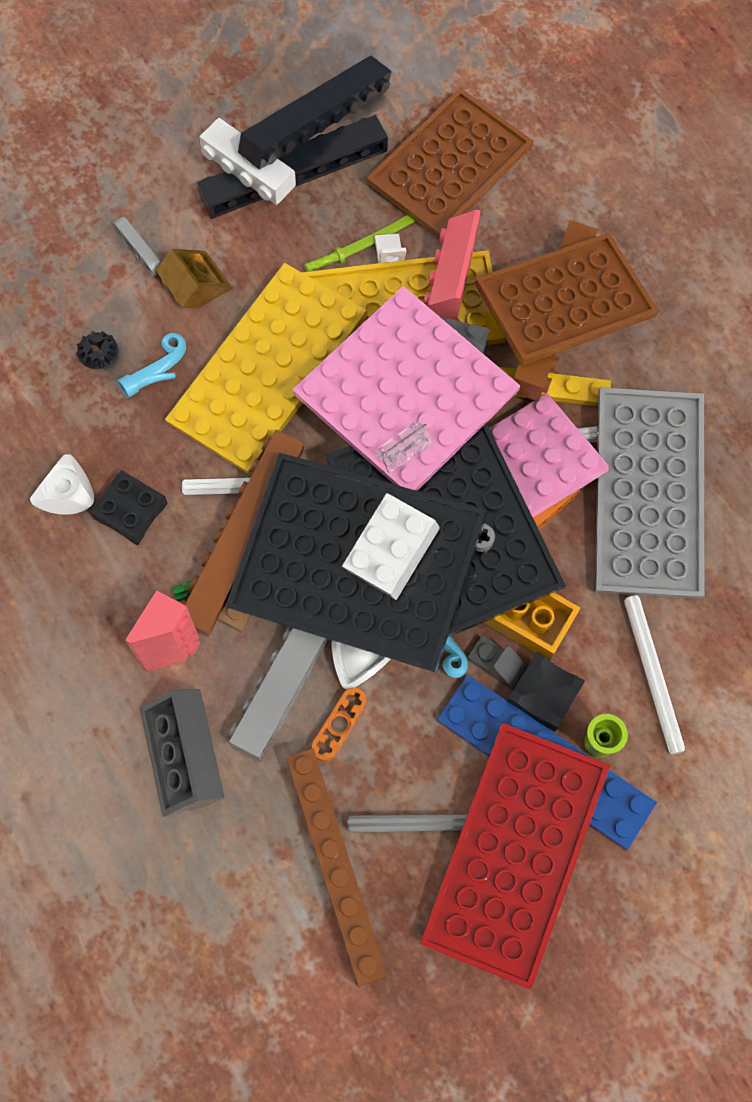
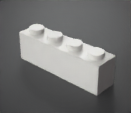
M218 118L199 136L203 155L207 159H213L220 164L225 172L234 174L245 186L255 189L264 200H270L277 205L296 186L295 171L278 159L273 164H268L260 170L238 153L241 133L221 118Z

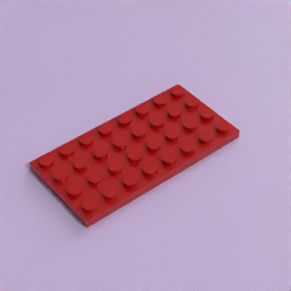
M502 723L419 944L531 990L610 765Z

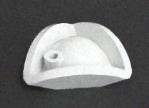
M65 454L30 497V501L37 508L50 513L75 514L88 509L93 504L94 493L90 481L73 456Z
M332 641L335 669L339 681L345 689L355 688L391 660Z

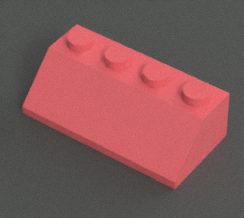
M473 210L450 218L447 229L442 228L439 243H442L443 246L442 250L437 249L434 264L438 265L437 271H431L429 286L433 287L431 293L426 292L424 304L440 317L453 320L458 319L476 242L480 210Z
M157 590L125 640L142 669L147 672L186 661L189 655L193 656L200 644L198 633L187 606Z

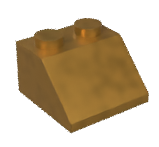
M171 249L156 270L162 278L163 284L169 288L176 302L182 308H200L232 288L208 253L202 250Z

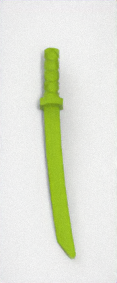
M406 215L344 248H335L334 252L330 255L304 264L306 272H311L334 262L344 263L345 258L374 245L376 235L395 234L416 221Z

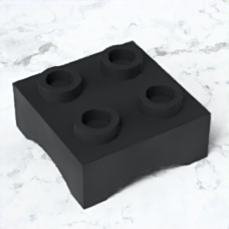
M121 470L90 513L94 520L115 530L138 546L151 523L164 510L168 502L165 495Z
M536 652L507 702L555 732L585 680L563 670L545 656Z

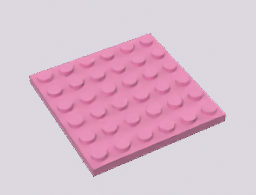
M403 286L292 390L293 394L389 481L395 485L418 491L519 391L520 385Z

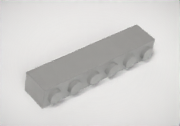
M287 628L282 639L285 642L280 651L275 650L269 661L271 665L267 675L263 673L260 676L255 687L258 689L253 699L249 698L242 709V713H244L240 723H234L228 734V737L231 738L229 743L232 748L261 763L328 639L293 628Z

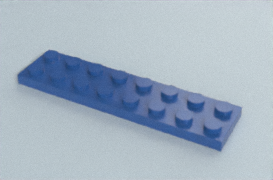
M467 675L437 719L439 724L488 757L502 723L588 756L469 675ZM609 770L589 826L626 851L631 846L657 802Z

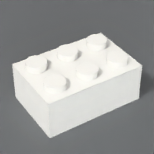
M386 493L342 566L352 575L397 600L440 527L434 519Z

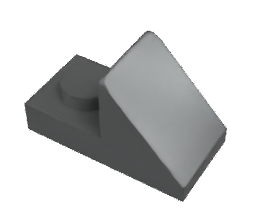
M483 635L467 657L468 661L512 690L528 667L510 646L507 645L503 649Z

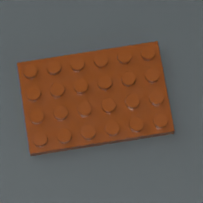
M459 88L366 177V184L440 239L442 228L447 229L449 219L467 213L532 148L533 140L462 88Z
M609 232L477 277L475 280L476 288L522 366L652 319L659 312Z

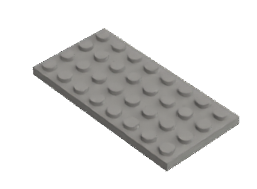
M600 387L598 391L597 452L609 465V471L597 478L594 593L703 599L705 597L704 394Z

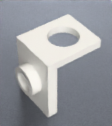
M399 234L375 236L378 263L405 260L406 248H401Z

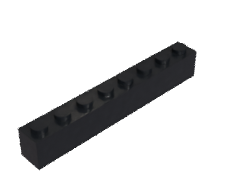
M372 55L368 56L242 132L238 153L259 170L268 164H273L279 157L289 154L295 147L306 143L314 135L322 133L330 125L338 123L349 113H354L365 103H370L378 95L384 94L390 86L389 80L392 71Z
M373 115L368 118H362L350 125L341 126L329 133L317 135L306 143L295 147L289 154L279 157L278 160L295 171V187L387 152L388 136L377 116ZM223 172L197 182L199 196L210 219L263 200L255 189L245 186L232 173Z

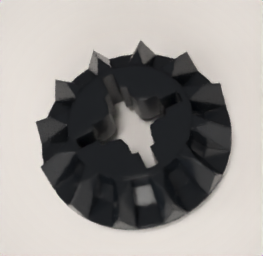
M103 330L101 333L92 331L91 334L82 336L81 342L77 344V355L81 363L86 367L102 369L114 362L118 355V345L113 336L106 334ZM93 344L97 347L101 345L103 354L98 351L93 352L91 345Z

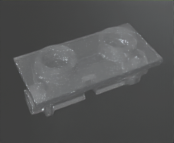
M420 422L417 424L412 423L405 430L397 434L401 441L397 442L392 438L378 447L375 455L380 462L384 461L388 473L403 465L407 460L433 443L426 423L423 425Z

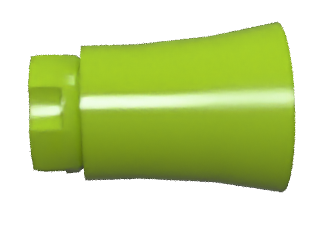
M601 714L595 717L590 722L588 732L584 738L585 750L595 758H604L620 751L628 739V731L624 722L612 714ZM599 737H601L602 740L605 741V743L601 742Z

